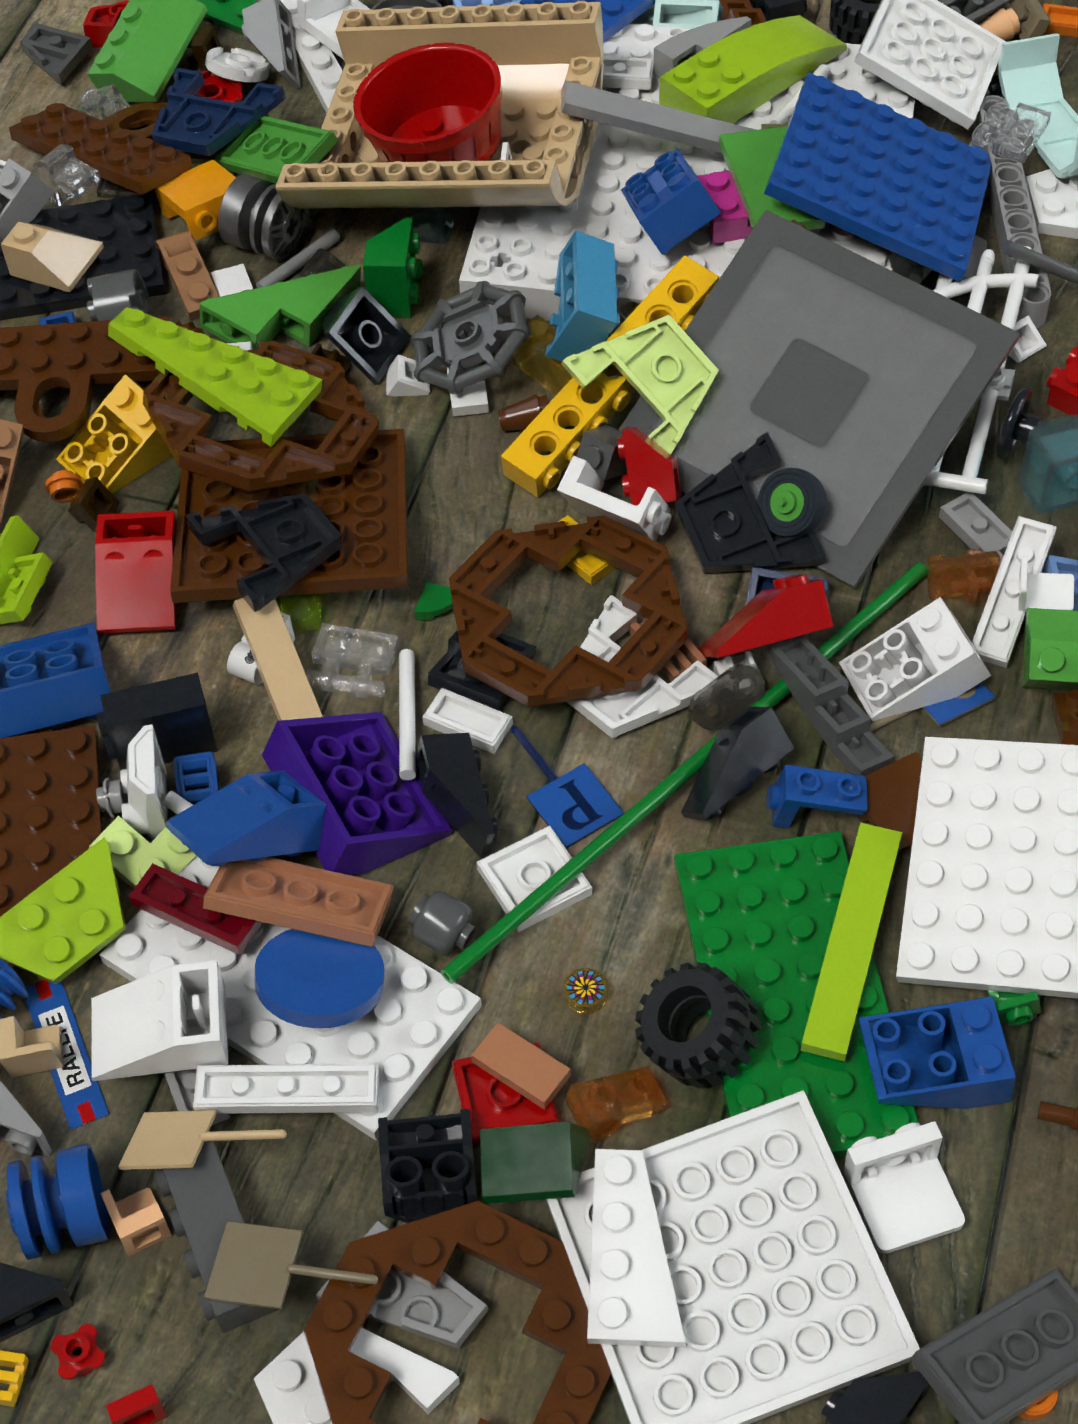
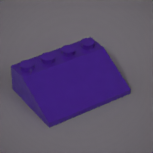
M382 712L277 721L262 753V757L270 771L284 770L326 804L319 850L315 851L325 870L346 875L366 873L451 835L453 830L447 820L422 793L417 770L416 777L412 780L400 778L399 740Z

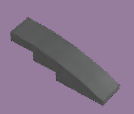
M804 635L782 640L768 647L770 657L799 706L834 755L851 774L866 776L893 763L894 756L869 731L871 718L847 694L849 681Z

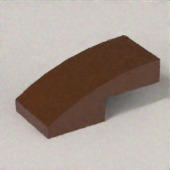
M718 0L720 1L719 18L721 20L747 16L751 19V26L767 22L761 8H752L749 0Z

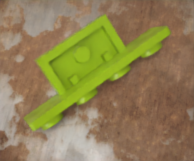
M18 515L9 518L0 536V624L24 621L30 613L31 605L39 589L44 585L46 576L53 564V561L44 552L32 554L39 542V537Z

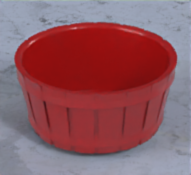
M433 43V45H421L408 49V51H402L376 66L363 79L356 91L357 94H355L353 101L355 118L360 125L361 131L378 153L381 162L490 161V158L494 156L499 147L502 135L501 101L503 96L500 71L495 61H492L488 54L479 49L476 50L472 46L455 43Z

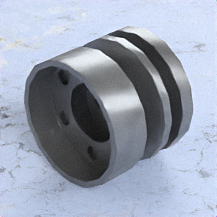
M242 174L233 180L222 199L218 220L220 236L225 243L247 250L253 249L255 253L266 255L275 260H283L295 249L301 237L305 224L306 209H297L289 206L276 191V184L271 185L267 180Z

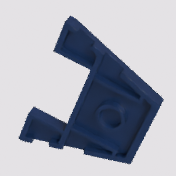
M177 68L173 74L174 85L169 86L167 91V105L160 110L152 132V138L154 142L172 147L175 150L211 156L286 99L282 86L258 82L241 104L195 96L205 83L201 72Z

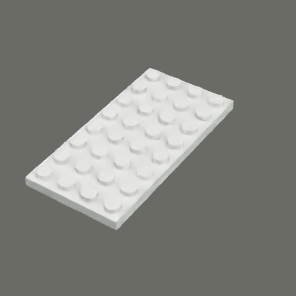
M196 856L178 875L209 888L220 866L207 865ZM140 909L126 925V931L109 943L99 954L103 964L131 982L171 965L217 960L225 983L227 1043L259 1065L378 1064L379 1090L377 1112L334 1113L374 1140H377L379 1137L378 1118L387 1117L388 1121L393 1120L482 1007L480 997L455 982L453 984L449 983L441 973L378 935L374 946L379 951L384 963L382 995L375 1007L360 1019L332 1028H308L283 1021L269 1012L256 994L254 982L255 962L259 952L268 941L280 933L290 930V928L263 922L240 956Z

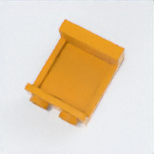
M211 160L155 188V192L163 215L167 219L177 215L183 218L193 240L197 241L219 231L218 220L222 199L229 185L236 177L215 160Z

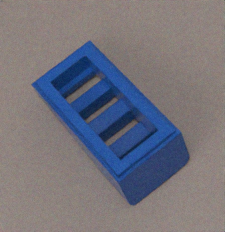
M213 752L177 756L173 759L177 794L191 804H196L220 790L218 766ZM209 785V788L187 791L188 788Z

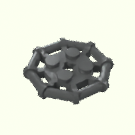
M479 281L475 287L446 300L439 299L436 302L438 306L419 332L414 333L410 340V344L414 348L416 363L414 376L418 382H427L447 389L452 395L461 394L465 388L493 376L501 377L504 374L503 369L518 348L530 338L531 329L527 326L524 310L525 296L518 290L508 291L492 286L488 281ZM487 302H496L494 305L489 304V307L485 306ZM510 313L512 323H503L502 318ZM445 321L446 324L440 330L439 327ZM473 331V333L467 338V333ZM503 339H507L505 343L502 345L501 341ZM433 347L434 353L429 355L428 351ZM482 362L486 363L484 365H481L477 368L465 372V369L470 368ZM443 365L450 367L448 374L442 373L438 370Z

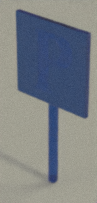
M517 726L511 727L513 735L550 781L549 784L529 794L526 798L547 826L553 829L566 849L617 820L624 814L585 763L557 778Z

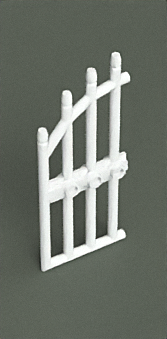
M986 249L981 255L976 276L952 283V278L941 273L939 274L936 288L933 291L947 298L971 292L967 308L980 314L988 288H1009L1001 324L1013 330L1024 288H1036L1039 274L1028 273L1030 265L1019 260L1016 262L1014 273L991 274L995 261V254L991 249ZM1007 358L981 396L962 475L939 472L943 459L942 456L924 485L986 494L988 479L977 478L996 400L1008 401L1011 393L1015 370L1004 369Z

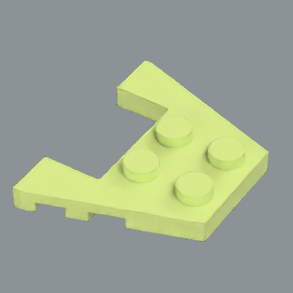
M670 315L630 330L610 341L599 343L579 354L568 356L561 363L583 389L613 364L664 421L648 437L670 454H672L681 439L687 425L719 371Z

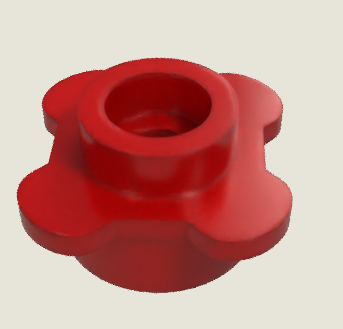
M81 1325L77 1332L67 1336L57 1335L52 1340L50 1348L52 1353L58 1356L60 1362L58 1374L62 1379L73 1380L76 1377L86 1376L104 1364L105 1354L97 1346L95 1339L98 1332L93 1325ZM77 1348L82 1349V1353L79 1356L73 1354Z

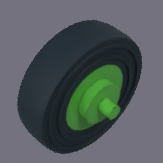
M785 468L774 472L765 480L759 492L758 507L771 532L782 537H795L811 532L820 524L826 509V494L821 482L812 473L798 468Z

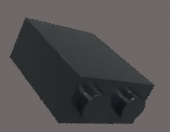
M198 672L100 695L103 712L96 713L101 736L104 737L109 760L117 759L120 770L127 769L128 744L145 725H153L164 764L173 762V759L177 756L218 752Z

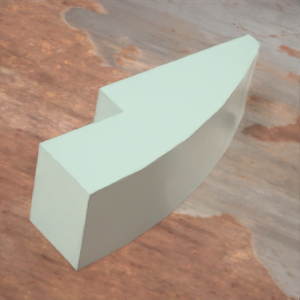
M655 0V4L629 24H649L652 26L693 29L718 21L720 1Z

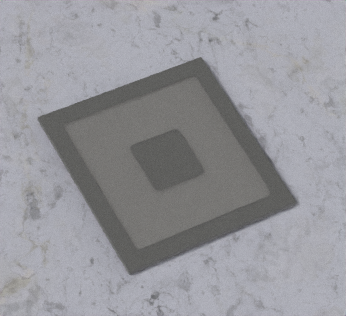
M765 210L684 331L719 371L671 454L677 459L681 493L686 495L712 473L716 475L731 463L730 459L740 451L744 453L756 443L758 437L768 432L781 459V467L746 480L757 505L763 483L771 474L778 470L798 468L816 476L826 494V509L820 524L813 531L825 555V563L814 567L856 589L1021 337L1020 333ZM641 396L618 430L622 432L627 427L636 426L649 436L664 421ZM769 530L773 538V541L775 542L783 538H786L776 535L775 533Z

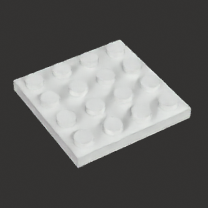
M881 0L853 62L860 65L864 70L887 81L896 89L902 90L919 100L923 105L946 116L950 121L969 129L976 119L998 64L1002 43L1006 41L938 0Z

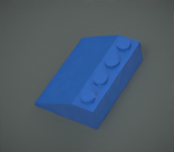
M95 622L0 645V738L26 735L29 731L41 728L57 729L66 725L68 721L80 718L96 719V713L103 712L100 695L111 693V688Z

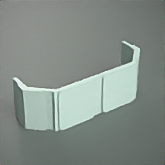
M1056 33L1003 42L997 71L1001 91L1009 104L1013 123L1025 138L1034 144L1037 148V153L1058 178L1078 176V114L1063 98L1056 63L1060 35Z

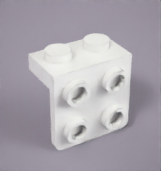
M935 1121L924 1125L910 1123L900 1127L893 1135L880 1139L874 1136L865 1137L855 1142L847 1150L843 1174L877 1251L882 1254H888L958 1231L964 1225V1214L937 1158L943 1137Z

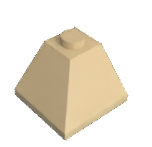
M18 222L1 243L11 276L71 292L104 248L103 242L24 222Z

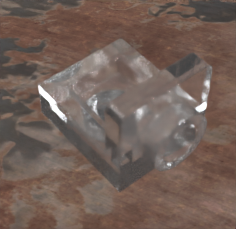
M111 84L99 89L95 87L87 89L79 97L81 102L75 110L85 112L87 115L95 118L102 116L105 119L130 105L116 86Z

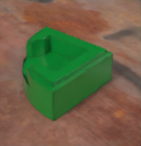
M426 582L414 610L415 620H434L437 615L446 613L449 610L451 612L454 611L450 587Z

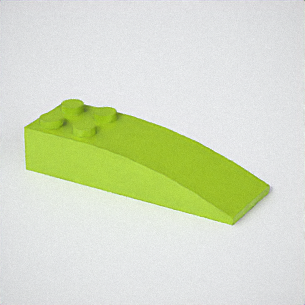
M800 15L756 24L717 41L660 76L659 105L733 124L806 77L808 72L812 73L821 64H826L846 51L847 44Z

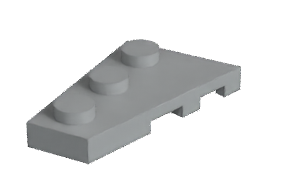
M377 1221L364 1237L389 1229ZM392 1269L367 1318L459 1349L489 1310L485 1303L445 1272L437 1288L433 1290ZM329 1280L316 1294L318 1300L322 1296Z

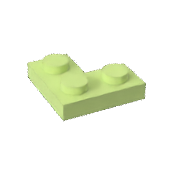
M119 816L89 846L91 848L102 838H105L111 846L114 873L133 889L152 863L178 875L197 856L166 827L149 843Z

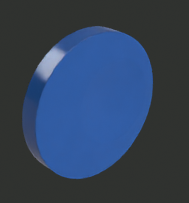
M290 929L272 938L259 952L255 962V990L263 1006L283 1021L308 1028L338 1027L360 1019L378 1003L384 987V963L375 946L369 947Z

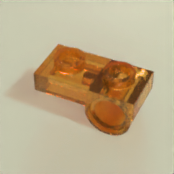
M648 1066L572 1084L565 1099L577 1125L586 1128L590 1133V1142L601 1141L611 1136L623 1123L662 1114L668 1105Z

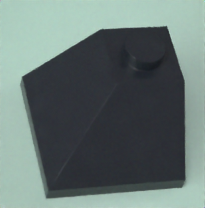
M363 286L338 299L322 322L324 334L374 385L380 382L389 366L411 337Z

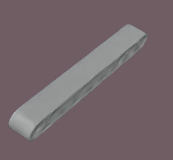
M991 95L984 97L978 111L975 136L978 147L984 149L989 154L992 163L986 188L1004 273H1014L1017 259L1002 254V247L1007 240L1022 246H1028L1041 254L1043 253L1010 107L1004 98ZM1030 265L1028 273L1039 274L1036 288H1024L1016 322L1029 316L1037 329L1046 322L1051 289L1047 272Z

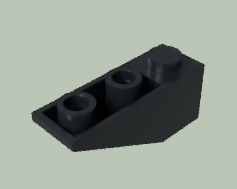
M748 707L719 730L683 806L681 813L684 817L703 820L716 817L724 810L726 802L734 796H740L748 792L754 786L753 781L763 773L775 770L783 763L782 758L792 751L794 747L772 707Z
M469 733L421 735L416 752V768L422 793L480 858H486L492 841L497 839L498 825L496 817L490 816L489 788L486 782L481 781L479 750L473 749Z

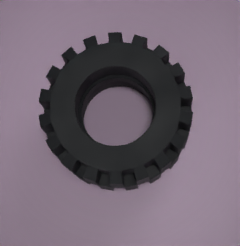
M831 0L830 31H833V35H836L837 39H841L844 43L861 45L881 0Z
M689 962L681 964L680 971H676L673 968L665 971V978L659 981L656 978L650 984L653 990L649 995L643 994L640 1003L644 1005L643 1010L636 1012L635 1021L641 1026L635 1029L636 1038L642 1042L641 1050L653 1063L686 1086L692 1084L696 1088H706L708 1082L713 1086L723 1084V1077L726 1075L734 1078L740 1073L737 1067L742 1062L747 1065L752 1057L748 1054L750 1048H757L759 1038L754 1035V1032L761 1030L760 1020L755 1016L758 1013L755 1003L723 971L716 967L711 968L707 963L698 962L697 966L694 967ZM711 1009L710 1019L705 1029L695 1038L685 1041L686 1030L691 1021L698 1014Z

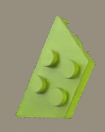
M105 838L98 841L0 917V959L57 985L126 931L124 914L119 900L118 882L111 857L112 850Z

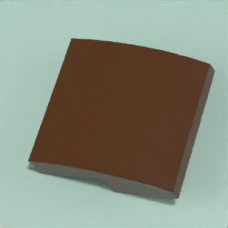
M917 752L865 776L868 809L864 815L859 816L863 823L869 821L871 825L902 832L898 852L912 846L923 760Z

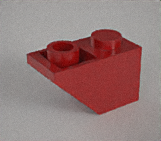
M636 426L623 429V437H618V453L621 460L626 459L627 474L622 477L625 497H630L631 504L637 506L640 504L647 488L651 487L657 490L665 502L677 501L681 498L677 459Z

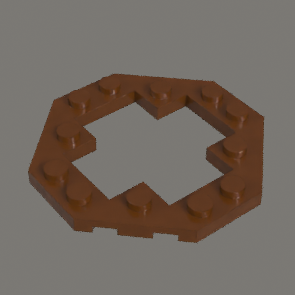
M275 341L258 343V349L246 351L261 357L271 358L275 362L294 369L303 370L310 375L323 379L322 390L311 402L310 412L322 415L330 420H337V423L317 450L281 438L267 458L204 438V435L211 428L212 415L185 406L194 394L179 385V378L171 372L167 374L160 372L143 392V405L178 467L248 491L350 474L378 435L379 430L378 419L374 413L369 414L365 409L364 398L354 384L347 382L345 370L339 362Z
M603 515L588 517L587 523L566 526L565 521L534 525V531L513 533L512 528L497 530L449 577L464 672L528 707L642 690L687 640V625L680 607V597L670 568L667 547ZM582 549L637 577L622 594V606L648 619L609 662L575 645L555 668L550 670L495 640L512 622V614L510 610L487 598L527 557L559 573Z
M475 1201L349 1243L336 1270L377 1275V1284L372 1285L330 1279L304 1328V1335L332 1424H379L371 1420V1417L391 1379L392 1373L351 1353L350 1350L391 1270L393 1269L435 1290L456 1248L541 1289L523 1327L522 1334L565 1356L533 1424L589 1423L611 1371L601 1344H588L587 1342L588 1309L562 1241L480 1201ZM482 1418L478 1422V1424H492Z

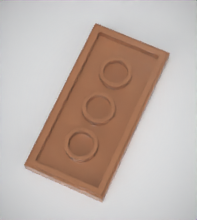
M265 857L264 860L257 862L239 860L227 862L226 865L219 867L204 895L203 909L373 947L391 903L394 886L271 857Z

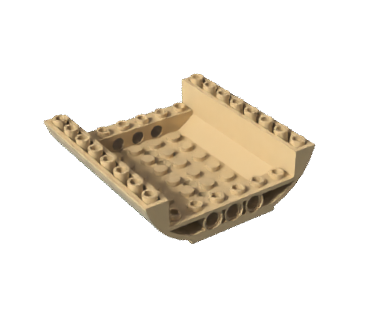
M600 2L512 3L509 5L491 6L481 4L463 7L449 5L434 8L418 6L406 9L382 8L377 10L351 9L343 11L335 32L345 66L321 129L333 131L339 141L317 164H284L275 189L289 206L297 209L567 206L571 203H577L598 122L561 113V89L566 80L602 90L603 24ZM433 43H455L469 45L476 48V50L479 49L488 54L492 61H495L501 75L503 93L501 101L502 135L499 147L494 156L490 158V161L381 162L378 153L361 131L360 125L355 118L353 101L360 83L376 66L385 62L386 59L417 46L433 45ZM503 142L509 143L513 160H501Z

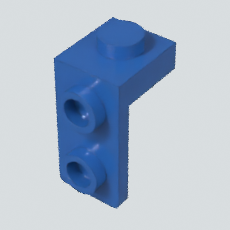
M785 764L776 784H770L767 791L766 807L772 810V826L789 829L800 806L864 815L868 809L866 777Z

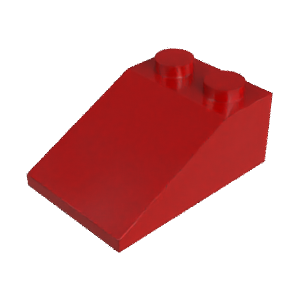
M803 574L798 576L790 575L773 580V588L762 590L703 643L698 650L704 657L720 658L834 627L822 579L809 580L808 575Z

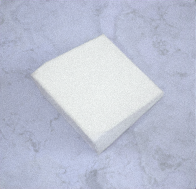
M1029 316L1016 322L1014 330L1019 332L1021 337L1009 353V356L1019 363L1047 346Z
M398 354L386 373V395L393 397L428 395L430 393V383L418 382L414 376L415 360Z

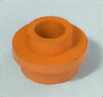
M69 470L57 471L45 482L47 493L56 502L73 501L83 486L82 477Z

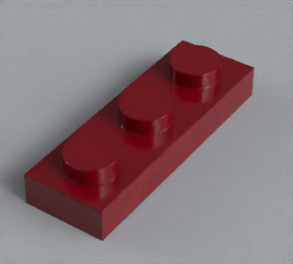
M153 863L129 895L131 905L240 956L263 924L260 921L203 909L204 895L208 888Z

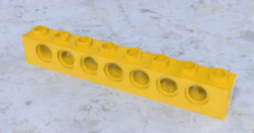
M684 255L605 342L666 315H670L685 331L718 282L719 276ZM613 364L584 389L572 377L501 455L504 476L539 498L546 489H552L561 477V472L569 465L573 455L577 456L584 431L607 425L608 420L616 411L621 412L624 410L636 389ZM611 376H621L619 378H610ZM589 401H598L597 403L593 404L587 403ZM566 426H575L573 429H564ZM545 451L552 452L549 455H540V453Z

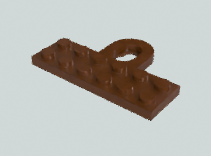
M166 102L138 103L103 120L67 107L65 104L54 103L48 105L46 110L36 115L26 116L21 119L20 123L9 127L11 140L141 195L192 168L189 155L179 152L172 147L154 142L152 138V132L162 107H166ZM151 124V125H149V126H147V127H145V128H142V129L129 130V129H132V128L142 127V126H144V125Z
M169 316L156 317L164 321H170ZM112 320L0 328V390L18 389L14 408L15 417L19 424H23V433L36 441L54 442L75 434L84 426L89 418L94 384L118 383L124 375H127L135 382L154 380L160 373L155 368V361L147 356L135 355L108 336V324ZM66 387L70 389L69 402L64 407V411L56 417H44L43 408L39 405L40 397L51 388Z

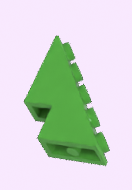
M361 265L344 266L332 271L311 274L306 277L277 282L251 290H243L217 298H209L200 303V328L228 343L252 341V350L258 349V343L271 341L279 331L310 347L324 331L322 322L338 299L360 287Z

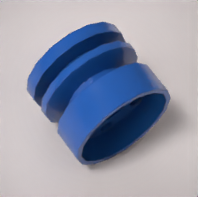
M86 1143L58 1150L56 1155V1173L53 1174L49 1173L42 1156L39 1155L31 1157V1179L22 1160L8 1163L7 1209L13 1232L17 1236L27 1260L42 1257V1235L51 1254L61 1252L62 1230L67 1228L76 1247L110 1240L108 1210L100 1194L104 1192L103 1184L90 1144Z

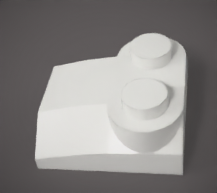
M145 725L128 744L127 769L120 771L123 793L128 794V803L122 804L121 811L122 819L140 835L145 834L153 841L167 826V820H169L168 808L163 805V800L167 795V773L153 725Z

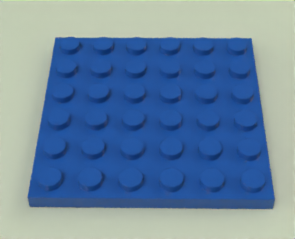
M808 72L764 194L960 282L967 271L992 163L989 154L980 147L965 144L947 132H939L926 126L919 119L908 118L895 112L888 105L877 104L864 98L855 90H847L832 83L831 80L824 76H816Z

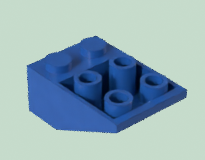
M678 148L673 152L668 151L655 160L653 167L644 173L634 174L627 180L626 186L621 189L639 223L662 255L721 214Z
M284 770L246 774L167 820L166 828L182 844L195 853L202 862L210 866H224L227 862L239 860L257 862L264 860L265 857L278 855L296 857L301 855L302 852L319 850L326 804Z
M993 996L859 1018V1026L878 1104L969 1109L1011 1102L1016 1076Z

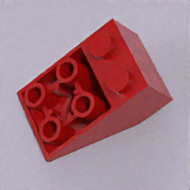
M174 511L97 515L95 575L98 634L176 630L177 603H172L170 594L177 522Z

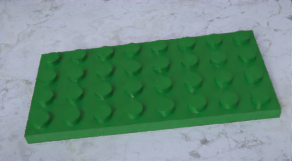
M841 831L674 854V866L696 966L698 962L707 963L711 968L716 967L723 971L750 996L749 999L755 1003L758 1009V1013L755 1016L760 1020L761 1030L754 1032V1035L759 1038L757 1048H750L748 1054L752 1058L747 1065L742 1062L737 1067L740 1073L734 1078L728 1075L724 1076V1083L721 1084L728 1118L804 1090L834 1159L846 1158L847 1150L860 1139L870 1136L880 1139L893 1135L896 1130L904 1125L918 1123L914 1106L878 1104L859 1026L860 1017L889 1013L873 953L845 1062L801 1051L804 1032L849 867ZM711 1009L706 1010L708 1022L711 1015Z

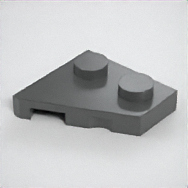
M38 23L20 41L23 53L58 84H62L93 48L90 37Z

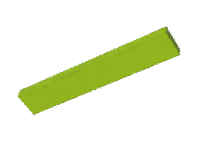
M860 822L804 1032L801 1051L843 1062L846 1060L902 832Z

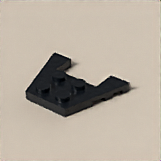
M768 432L758 437L756 443L744 453L740 451L730 459L731 463L716 475L712 473L675 502L678 516L704 574L752 570V567L775 569L816 566L825 563V555L813 530L804 535L786 537L776 542L773 541L746 480L781 467V459Z
M306 493L258 501V508L237 511L234 506L220 508L219 515L202 518L200 512L186 515L188 528L202 546L241 532L266 563L267 568L236 580L239 593L254 612L261 610L343 547L340 532Z

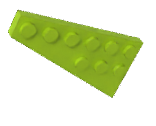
M126 307L108 324V336L135 355L147 356L155 361V368L163 374L171 372L179 378V385L217 411H228L237 417V424L245 430L253 428L262 434V441L270 447L274 445L322 390L323 379L310 375L303 370L294 369L275 362L271 358L261 357L242 350L238 346L215 340L206 334L188 330L171 321H164L145 314L138 309Z

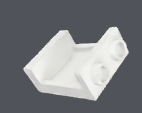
M297 0V24L343 59L335 32L343 11L370 9L359 0Z
M573 455L557 491L575 511L589 517L603 515L654 541H657L659 534H665L671 521L670 508L656 489L648 487L638 506L632 505L601 492L604 481L586 460Z

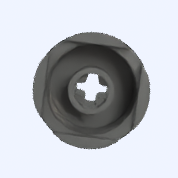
M127 269L87 279L88 290L93 299L87 302L91 321L113 320L126 307L138 309L145 314L153 316V312L148 311L146 300H149V295L138 270Z

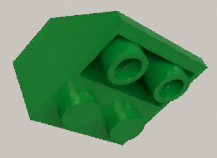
M408 217L367 240L363 260L365 289L393 318L411 319L412 306L419 303V283H416V280H422L423 261L422 259H417L416 254L420 252V233L414 232L413 218Z

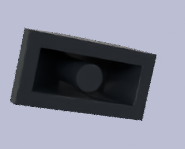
M0 1262V1343L74 1306L61 1280Z
M921 1372L853 1380L845 1393L837 1389L825 1404L821 1414L826 1417L825 1424H906L927 1394L930 1384Z

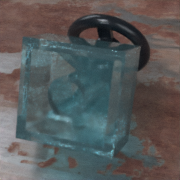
M1023 388L1015 396L1004 420L997 443V457L1000 460L1009 458L1018 441L1027 445L1019 484L1037 515L1077 505L1078 415L1043 419L1042 417L1030 414L1032 392L1028 388Z

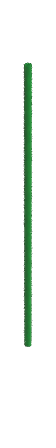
M919 562L916 563L817 649L829 660L928 574L926 566ZM783 678L749 707L773 708L790 693ZM718 734L441 970L445 980L453 984L699 772Z

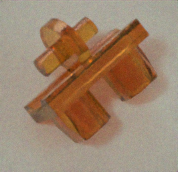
M981 548L967 550L963 556L948 558L944 554L930 556L928 558V596L930 600H936L939 597L944 599L962 595L967 602L977 600L978 593L991 591L998 573L1000 555L997 551L983 552Z

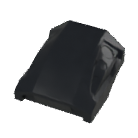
M461 1109V1113L389 1121L387 1117L378 1118L379 1154L385 1216L408 1224L478 1201L470 1109Z

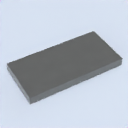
M1055 1268L917 1350L911 1361L960 1424H1005L1078 1378V1294Z

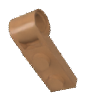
M188 230L156 240L155 244L156 248H159L161 263L165 271L168 270L189 320L200 318V303L209 298H217L219 295L191 233Z

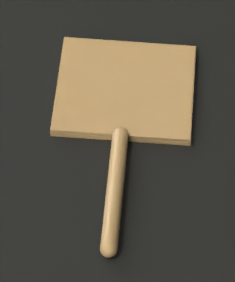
M216 1110L144 1112L118 1167L120 1170L193 1168L204 1141L284 1139L287 1133L283 1129L209 1132L217 1114Z

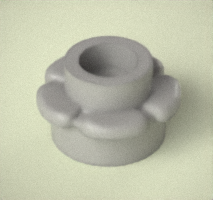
M106 778L103 781V787L96 789L97 802L102 812L107 811L111 818H116L117 813H122L121 806L123 803H128L127 794L123 793L121 779L111 781L110 778Z

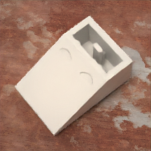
M941 597L839 662L872 722L957 698L992 676L962 626Z
M217 960L171 965L91 998L93 1081L197 1069V1065H228L225 983Z

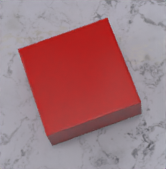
M153 1384L105 1405L112 1424H154L167 1418Z

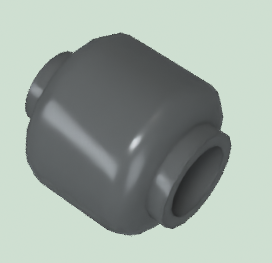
M436 891L430 896L424 894L414 907L408 922L413 926L412 935L414 939L442 955L450 954L456 947L465 949L476 929L475 926L470 924L472 919L471 908L443 891Z

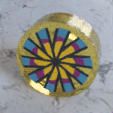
M581 968L568 975L564 982V999L570 1009L580 1014H592L599 1011L605 1005L608 997V986L605 977L600 972L591 968Z

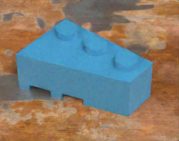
M575 231L559 254L554 295L560 297L558 314L553 313L550 318V326L556 327L553 342L546 347L545 357L562 362L568 356L579 354L592 348V346L604 342L609 334H613L618 328L620 322V314L617 313L619 288L616 286L615 275L618 262L615 260L613 243Z

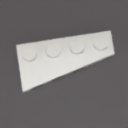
M595 1149L587 1342L588 1344L686 1348V1340L643 1150Z

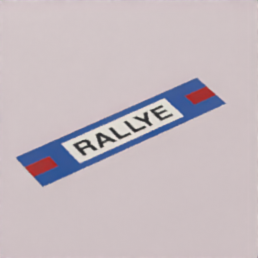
M44 979L26 986L25 988L29 994L26 1002L35 1028L58 1025L61 1029L64 1067L50 1070L70 1130L109 1115L97 1081L92 1080V1065L62 981L56 985Z

